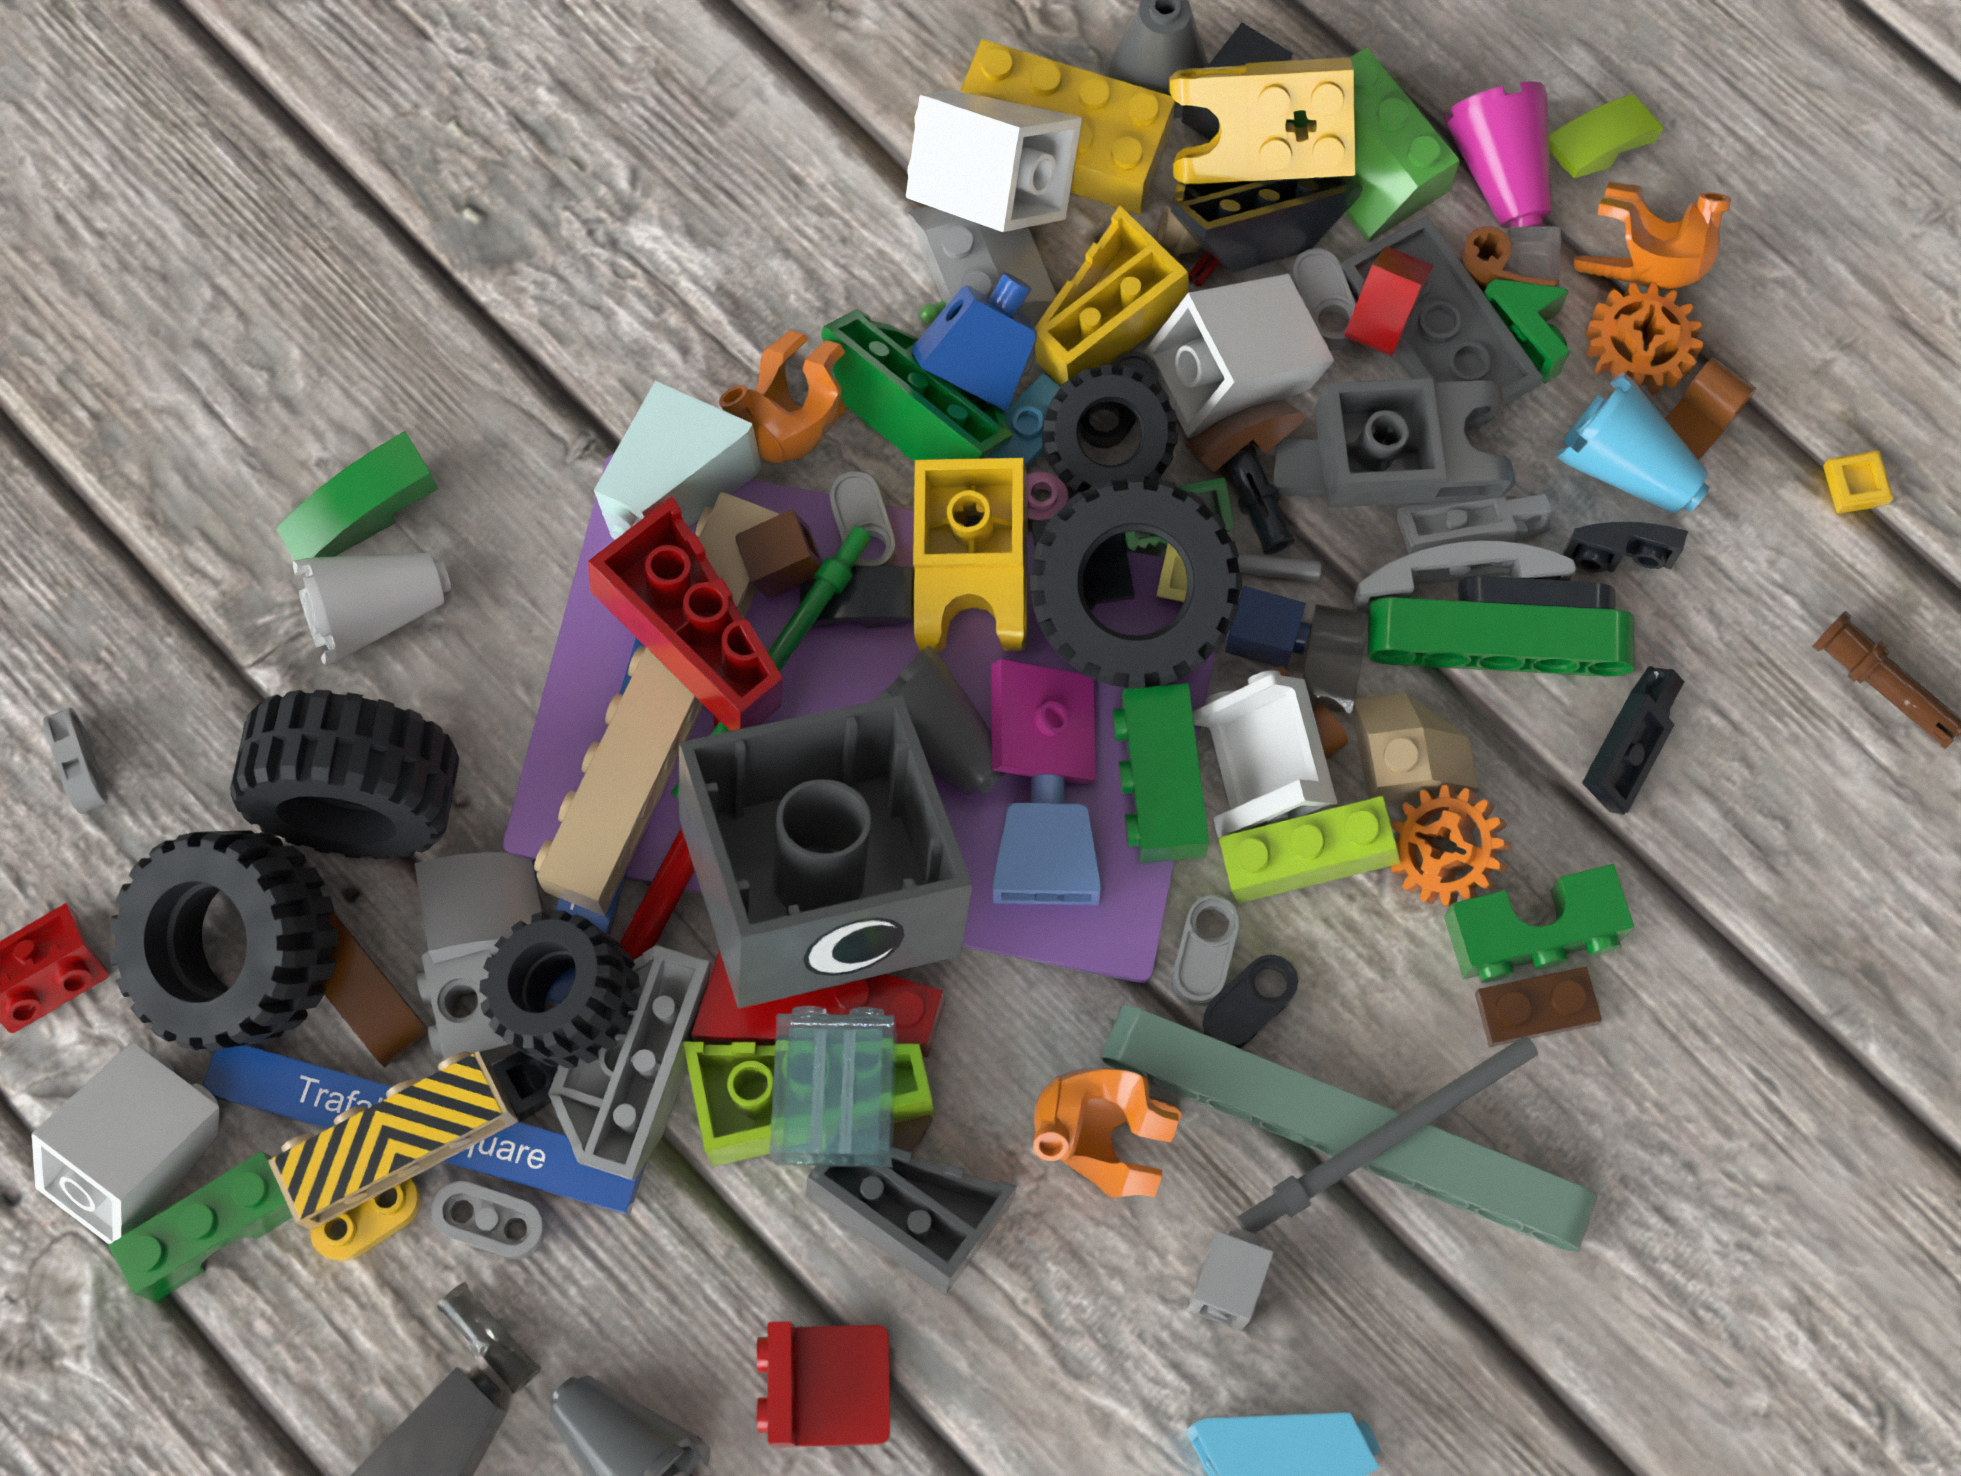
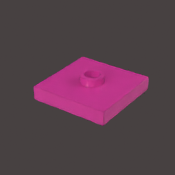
M1004 659L992 663V770L1030 777L1043 774L1058 775L1063 777L1066 783L1085 786L1095 782L1094 679L1084 674Z

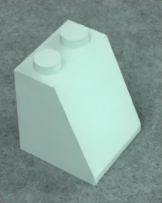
M655 380L594 489L611 537L617 539L671 496L674 497L682 511L684 521L690 527L699 520L707 506L714 507L721 491L732 495L757 476L762 464L753 424Z

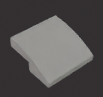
M482 852L453 855L415 863L427 950L433 964L487 949L490 950L494 958L499 950L494 945L501 936L508 939L513 934L511 929L513 925L521 920L528 925L531 923L533 914L543 912L536 871L534 870V860L509 852Z

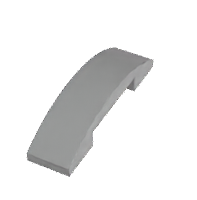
M1480 540L1444 544L1403 556L1372 573L1359 583L1353 600L1354 613L1369 611V604L1382 598H1411L1414 586L1460 581L1476 576L1496 577L1509 575V578L1570 581L1576 569L1573 559L1544 548L1522 543Z

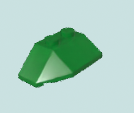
M857 309L823 327L821 332L823 342L828 340L839 343L845 351V354L835 362L832 368L835 379L841 386V397L844 405L860 417L865 424L875 429L909 459H912L914 462L915 460L982 459L1010 442L1013 432L1007 426L1006 418L1001 408L920 367L911 351L920 338L890 324L871 321L870 315Z

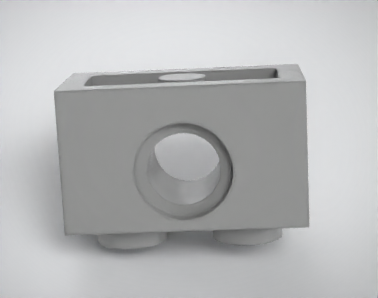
M489 949L433 964L428 952L421 954L424 972L416 974V979L423 1004L425 1006L432 1005L436 1025L428 1027V1034L434 1056L437 1060L441 1058L445 1060L452 1055L464 1051L470 1052V1055L479 1051L491 1063L506 1059L520 1051L504 1041L501 1036L494 1033L488 1025L491 1019L483 1015L480 1004L488 997L481 994L479 988L480 980L488 978L489 972L483 969L487 957L493 958ZM468 994L478 996L477 1008L470 1016L465 1018L454 1017L453 1008L459 998Z
M1230 1227L1228 1234L1217 1231L1209 1245L1187 1311L1242 1331L1251 1320L1274 1253L1262 1248L1264 1239L1256 1234L1235 1227Z

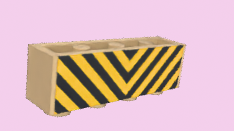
M468 1051L457 1053L442 1061L438 1065L439 1071L421 1081H418L417 1078H412L400 1082L386 1092L387 1099L369 1108H366L364 1105L353 1107L334 1119L335 1126L315 1136L314 1133H305L286 1142L281 1147L283 1153L273 1157L268 1162L295 1222L313 1230L519 1122L490 1061L479 1051L471 1055Z

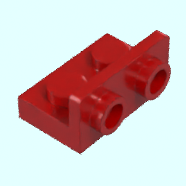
M67 903L0 941V1023L9 1033L21 1030L104 981L109 976L105 965L91 950L77 914Z

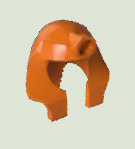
M1609 181L1604 196L1606 198L1601 199L1597 215L1613 217L1626 223V242L1631 257H1574L1576 271L1588 273L1589 275L1596 274L1597 276L1614 278L1615 280L1636 283L1637 285L1650 287L1651 283H1656L1658 289L1663 290L1679 289L1697 283L1708 274L1715 264L1720 248L1719 228L1722 214L1729 211L1731 198L1720 193L1702 192L1699 194L1698 202H1692L1686 208L1682 220L1670 223L1651 211L1639 185Z
M789 330L763 351L760 360L758 383L755 390L747 389L744 385H737L722 394L719 399V405L723 411L753 424L760 459L772 464H780L808 455L816 448L823 436L835 425L840 417L844 415L845 410H849L843 403L840 384L830 373L835 362L845 354L841 344L825 340L805 359L802 370L809 389L802 408L795 404L789 393L786 379V362L808 341V338L804 334Z
M1081 1068L1061 1076L1057 1075L1039 1094L1034 1109V1128L1036 1133L1033 1138V1149L1035 1154L1043 1160L1056 1161L1060 1159L1097 1185L1111 1198L1131 1195L1156 1197L1162 1178V1169L1121 1162L1114 1152L1112 1134L1116 1127L1126 1123L1130 1126L1131 1132L1138 1136L1172 1143L1178 1122L1182 1118V1113L1175 1104L1167 1103L1163 1099L1158 1100L1155 1096L1150 1097L1149 1081L1145 1076L1114 1068Z

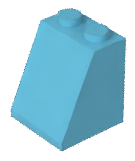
M1350 1412L1204 1418L1192 1424L1186 1430L1208 1476H1366L1380 1469L1374 1456L1380 1454L1381 1449L1372 1430L1365 1420L1356 1423Z

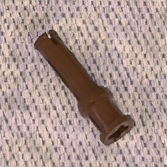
M1844 611L1812 647L1817 652L1825 650L1849 671L1848 678L1853 682L1857 681L1861 684L1865 680L1936 740L1943 749H1946L1954 741L1955 735L1958 737L1961 734V718L1888 658L1887 655L1890 651L1886 649L1887 645L1882 641L1876 643L1850 622L1851 615Z

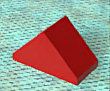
M1385 246L1370 268L1344 337L1393 356L1433 271L1434 265Z

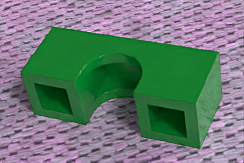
M1610 864L1561 876L1550 890L1556 909L1555 923L1548 926H1531L1520 920L1511 907L1506 890L1452 903L1444 915V919L1463 980L1479 976L1481 983L1494 982L1513 975L1512 967L1533 962L1535 969L1541 970L1568 961L1566 954L1587 949L1589 956H1599L1621 948L1620 941L1634 929V924L1615 865Z
M260 1151L110 1243L108 1247L134 1295L156 1302L205 1272L206 1270L202 1265L203 1261L219 1249L247 1237L257 1240L291 1219L293 1215L268 1162L273 1157L264 1151Z

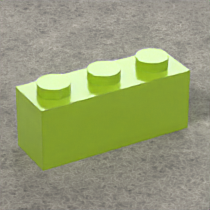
M1383 796L1218 837L1231 891L1238 904L1400 864Z

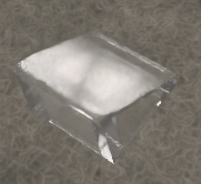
M1509 228L1507 236L1511 241L1512 252L1505 271L1525 277L1559 280L1561 228Z

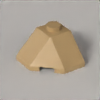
M1406 692L1352 699L1351 705L1368 799L1383 796L1385 803L1420 799V791L1424 789L1438 797L1441 785L1453 787L1456 794H1459L1464 788L1474 792L1478 791L1479 787L1469 736Z

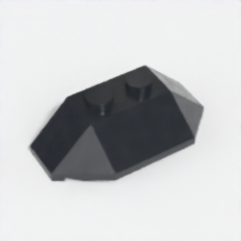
M1349 176L1185 184L1180 182L1176 183L1171 212L1204 250L1217 259L1221 266L1234 273L1276 260H1282L1312 249L1360 197L1363 187Z

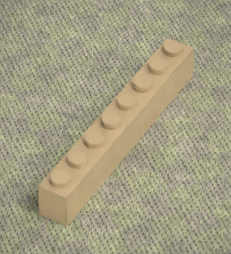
M721 491L714 507L707 506L703 510L697 524L696 535L706 550L707 559L718 577L723 578L733 594L735 605L745 619L758 589L750 581L735 537L738 533L780 514ZM639 646L631 659L628 675L632 678L624 694L617 693L608 707L605 717V723L608 724V727L601 742L594 741L586 752L582 764V772L585 775L577 792L570 790L562 802L558 814V820L562 823L554 840L547 839L542 844L534 864V870L538 871L536 877L544 892L603 916L606 915L678 762L679 742L688 740L704 706L644 646Z

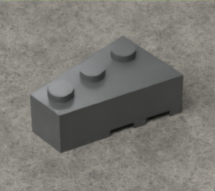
M842 1131L808 1175L806 1197L946 1296L1011 1206L1017 1186L1003 1181H999L998 1184L964 1173L965 1169L949 1164L944 1167L912 1157L910 1152Z

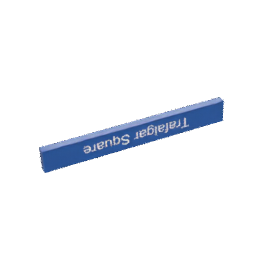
M246 1045L215 1050L202 1086L217 1099L326 1130L335 1126L334 1119L341 1113L361 1105L369 1108L387 1099L386 1092L392 1088L389 1085ZM520 1122L442 1161L446 1164L629 1216L646 1166L645 1163L636 1179L632 1181L579 1164L566 1135Z

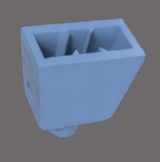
M1051 774L1033 776L1031 778V803L1008 804L993 879V903L1099 905L1101 883L1087 805L1064 804L1063 777Z

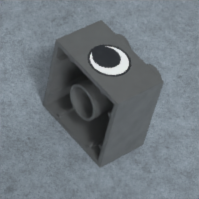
M902 695L679 742V821L738 1009L961 955L973 883Z

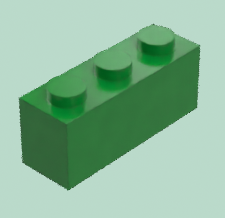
M1189 683L1123 689L1121 708L1112 709V724L1115 742L1125 741L1127 756L1126 761H1118L1121 794L1131 793L1133 814L1124 815L1128 848L1138 847L1139 864L1206 857L1209 837Z

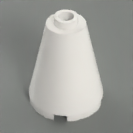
M429 552L313 557L293 561L295 576L306 574V577H303L306 588L298 589L316 648L324 645L328 647V650L324 651L321 656V660L325 665L335 663L443 605V593L451 591L450 579L444 562L442 560L434 562Z

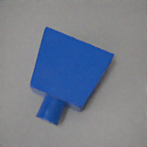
M1007 272L1003 273L990 297L970 286L962 287L912 348L911 351L920 367L1007 411L1037 337V330L1030 320L1018 312L1032 288L1024 281Z

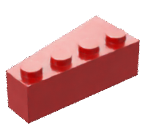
M673 496L669 497L588 560L590 592L730 731L760 725L781 707L782 675L748 619L744 620L733 601V594L723 578H719L706 557L705 548L695 533L692 534L682 517V511Z
M719 949L691 1036L694 1042H704L705 1045H732V1042H755L756 1045L790 1046L791 1043H813L814 1046H844V1043L919 1044L922 1057L929 1058L945 1005L943 990L883 974L738 1009Z

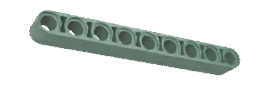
M1127 1005L1121 1006L1100 1057L1104 1063L1114 1069L1130 1071L1145 1076L1149 1083L1331 1157L1401 1114L1145 1010ZM1429 1124L1360 1167L1363 1170L1536 1240L1572 1252H1579L1598 1198L1593 1191L1579 1184Z

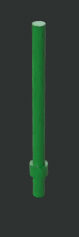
M855 525L832 558L826 557L814 574V578L817 581L768 650V654L779 672L786 665L834 593L841 594L853 577L850 570L872 539V536L863 528ZM720 721L711 735L729 732L730 730ZM679 781L671 791V794L678 800Z

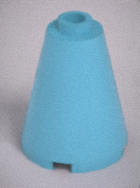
M1622 372L1609 383L1616 389L1610 398L1606 400L1598 395L1562 441L1568 447L1558 450L1555 456L1564 464L1667 512L1676 514L1682 508L1690 512L1702 501L1710 488L1704 483L1708 476V471L1638 384Z

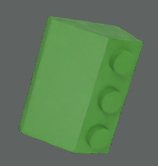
M1368 47L1350 57L1354 70L1355 176L1349 177L1361 185L1363 189L1360 197L1345 214L1365 239L1370 242L1451 191L1460 160ZM1303 110L1293 113L1294 120H1286L1287 123L1294 124L1295 128L1305 127L1307 123L1312 121L1307 119L1306 111Z

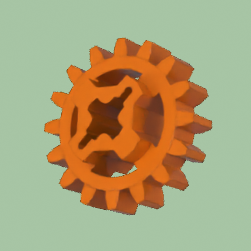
M1636 283L1629 284L1624 297L1615 289L1610 291L1605 304L1598 303L1591 316L1593 320L1589 322L1585 331V337L1591 339L1585 351L1586 356L1600 357L1594 372L1602 374L1609 370L1613 374L1611 381L1623 372L1633 379L1639 387L1647 385L1652 396L1658 395L1663 386V381L1672 389L1676 388L1683 377L1682 374L1689 376L1697 362L1695 358L1703 347V342L1696 339L1702 328V323L1687 320L1694 307L1691 304L1681 307L1675 305L1674 302L1678 292L1674 290L1669 292L1665 298L1659 296L1656 283H1651L1647 293H1640ZM1642 327L1644 328L1643 338H1645V346H1647L1645 351L1643 350L1644 340H1642V332H1640ZM1657 362H1658V363H1663V364H1661V365L1652 366L1653 364H1655V363H1657Z
M1441 785L1439 798H1436L1432 792L1424 789L1420 791L1422 805L1418 808L1406 802L1401 806L1404 813L1408 816L1405 823L1399 821L1391 822V828L1400 833L1399 841H1395L1398 854L1400 855V864L1390 866V869L1393 873L1399 875L1408 874L1402 887L1412 893L1421 889V901L1433 904L1440 894L1442 905L1450 907L1452 903L1457 902L1458 894L1464 900L1477 897L1475 890L1477 886L1491 891L1496 887L1493 880L1489 877L1492 870L1504 872L1507 870L1508 866L1497 859L1498 852L1511 849L1510 842L1497 838V833L1502 831L1507 826V823L1499 817L1489 819L1488 817L1493 812L1495 805L1486 799L1475 804L1477 793L1470 789L1464 788L1459 793L1458 798L1455 789L1449 785ZM1442 812L1439 820L1423 826L1431 817ZM1476 824L1481 833L1482 848H1479L1473 834ZM1431 839L1451 840L1457 843V847L1466 850V854L1445 852L1440 849L1441 846L1432 843ZM1416 844L1424 860L1421 868L1416 857ZM1471 866L1474 867L1466 876L1454 881L1458 872Z

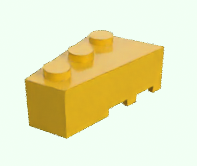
M1120 205L1112 215L1111 224L1097 244L1093 243L1085 254L1086 261L1072 281L1067 280L1035 326L1037 330V337L1034 343L1036 361L1060 387L1079 372L1088 368L1093 369L1100 365L1111 364L1119 355L1129 352L1164 325L1189 293L1188 271Z

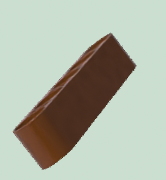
M336 914L330 915L331 928L338 929V946L331 947L330 959L336 960L332 978L323 980L321 986L326 989V998L375 1059L386 1068L427 1035L428 1028Z

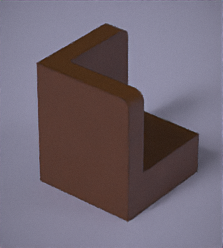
M794 509L738 533L735 537L751 583L767 598L777 596L814 579L815 572L822 564V559L810 527Z

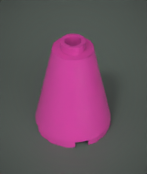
M1520 82L1522 92L1515 94H1506L1504 86L1492 88L1456 103L1451 107L1453 115L1446 113L1444 115L1446 127L1500 227L1512 228L1513 234H1523L1544 225L1542 218L1551 213L1548 97L1546 88L1541 82Z

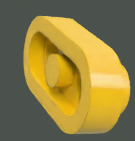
M410 1178L393 1187L397 1191V1200L389 1208L381 1207L379 1202L380 1194L310 1230L313 1246L321 1255L333 1261L346 1262L359 1257L410 1224L416 1218L422 1202L418 1185ZM339 1220H345L348 1227L346 1235L340 1240H332L330 1236L331 1226Z

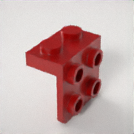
M791 1321L767 1322V1337L757 1338L758 1373L768 1374V1397H758L757 1431L758 1434L768 1433V1444L773 1448L882 1445L889 1440L891 1433L889 1334L886 1328L881 1325L795 1327Z

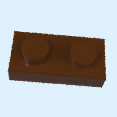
M1587 966L1480 988L1475 992L1489 1047L1513 1043L1524 1036L1532 1039L1594 1026L1602 1021Z

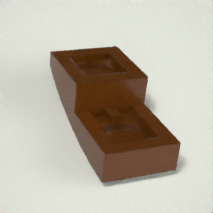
M1283 399L1265 402L1224 418L1201 432L1185 446L1195 459L1213 474L1249 442L1267 454L1302 424L1306 418L1298 409Z

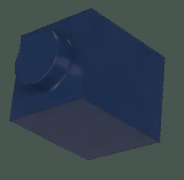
M1243 585L1238 602L1240 607L1235 622L1231 625L1225 652L1275 667L1284 666L1287 670L1292 652L1303 655L1311 628L1310 623L1301 621L1306 603Z

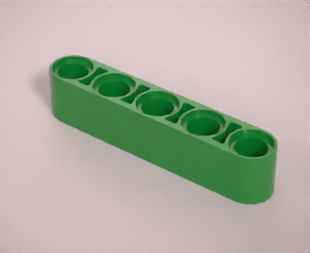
M1382 598L1369 604L1368 659L1387 665L1601 677L1623 676L1630 674L1635 669L1634 615L1626 611L1614 609Z

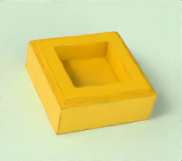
M1880 450L1830 458L1823 465L1837 514L1887 506L1894 499Z

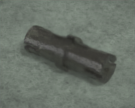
M466 1282L454 1288L438 1304L437 1309L440 1313L442 1312L470 1343L468 1351L475 1359L481 1356L510 1388L509 1391L512 1394H516L523 1389L542 1369L508 1333L511 1327L504 1318L497 1320L469 1289V1285Z

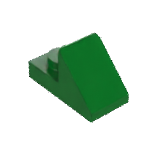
M1495 279L1487 284L1484 295L1543 376V384H1546L1561 373L1570 353L1562 332L1555 325L1546 323L1561 311L1569 291L1561 287Z

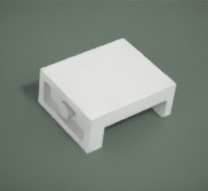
M1277 670L1264 671L1251 676L1248 679L1249 685L1237 691H1223L1209 696L1206 699L1207 705L1192 712L1194 725L1208 727L1211 731L1230 806L1229 811L1213 817L1218 837L1317 813L1338 804L1305 679L1281 676Z

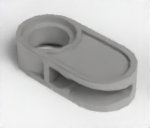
M1319 248L1308 249L1295 259L1291 279L1303 298L1322 338L1326 341L1328 349L1340 350L1348 346L1352 341L1344 337L1346 329L1339 333L1327 332L1319 324V318L1327 312H1336L1346 319L1348 325L1356 304L1336 256L1327 250Z
M859 471L846 472L838 476L832 483L829 496L832 514L841 543H843L856 525L866 530L871 536L882 540L886 546L885 552L881 557L875 560H865L859 557L853 566H892L896 558L895 538L876 481L868 474Z
M67 708L44 717V729L63 786L74 808L78 813L83 814L107 804L108 795L86 731L76 712L72 708Z
M1208 895L1199 898L1191 906L1187 914L1172 973V987L1178 998L1190 1006L1203 1007L1209 1005L1211 1000L1223 990L1239 930L1240 917L1236 907L1229 900L1221 896ZM1208 910H1216L1222 913L1228 922L1227 932L1218 938H1208L1202 935L1196 925L1197 918L1201 913Z

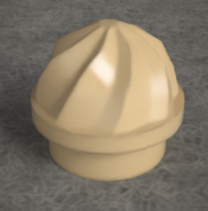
M1166 206L1159 220L1156 241L1163 248L1168 249L1170 255L1178 256L1180 253L1196 252L1201 246L1172 214V207Z

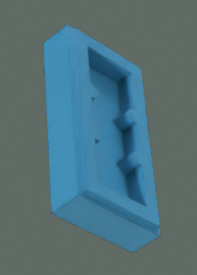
M1042 373L1004 412L1006 424L1013 432L1010 442L982 459L1023 458L1027 470L1045 451L1042 441L1043 421L1046 411L1060 386L1046 374Z

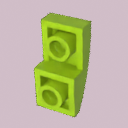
M1630 94L1598 106L1550 134L1549 151L1573 178H1578L1611 168L1621 152L1656 143L1664 127L1634 94Z

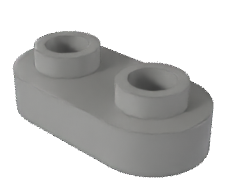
M466 1181L453 1182L444 1186L436 1194L432 1203V1221L443 1235L454 1241L509 1259L529 1257L540 1248L545 1239V1220L535 1206L525 1200ZM470 1203L473 1206L471 1219L464 1223H458L455 1219L456 1209L461 1204ZM515 1221H525L527 1225L525 1236L520 1240H511L508 1236L510 1225Z

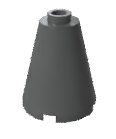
M1142 0L1111 57L1109 77L1171 96L1169 89L1170 76L1178 70L1206 68L1209 63L1189 1ZM1176 101L1173 119L1180 118L1183 111V105Z
M930 645L874 700L899 695L903 696L931 773L970 796L978 788L986 795L1006 774L1005 772L992 770L991 730L940 653L936 652Z
M590 1375L579 1379L575 1377L567 1379L555 1390L551 1397L550 1404L552 1408L549 1419L584 1476H693L692 1472L699 1460L706 1467L709 1463L710 1447L700 1437Z

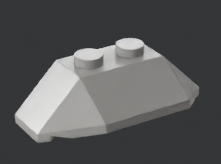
M925 206L908 212L911 225L946 306L958 291L966 285L990 297L1003 273L1007 272L1024 281L1032 288L1018 312L1026 316L1034 327L1037 325L1057 295L1028 227L1001 232L931 206ZM1034 345L1021 377L1029 375L1036 357Z
M658 945L642 953L641 957L634 960L635 965L631 968V970L639 975L640 987L632 990V993L640 999L637 1010H629L627 1018L632 1021V1024L627 1033L620 1029L614 1037L618 1044L610 1051L602 1047L598 1050L599 1059L589 1064L579 1058L577 1067L564 1068L559 1065L549 1091V1097L572 1146L577 1162L632 1181L636 1179L665 1131L688 1066L683 1042H694L691 1033L708 985L711 968L710 961Z

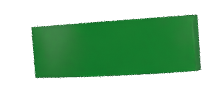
M404 431L376 447L318 488L294 509L276 529L294 561L313 557H335L395 524L396 521L392 516L394 513L438 490V487L407 432Z

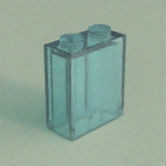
M799 1006L792 1009V1014H777L770 1153L776 1165L892 1167L897 1057V1027L894 1016L885 1015L882 1009L874 1007L853 1008L850 1010V1015H828L827 1010L824 1008Z

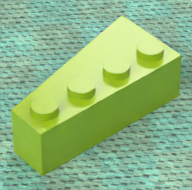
M683 1042L704 1150L713 1167L834 1139L842 1131L856 1134L859 1131L927 1115H935L919 1044L844 1043V1046H814L813 1043H791L790 1046L756 1045L755 1042H732V1045H705L704 1042Z

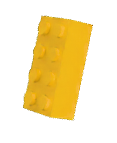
M981 39L960 92L1082 117L1070 193L1117 208L1120 205L1124 210L1141 214L1172 131L1175 108L1173 97Z

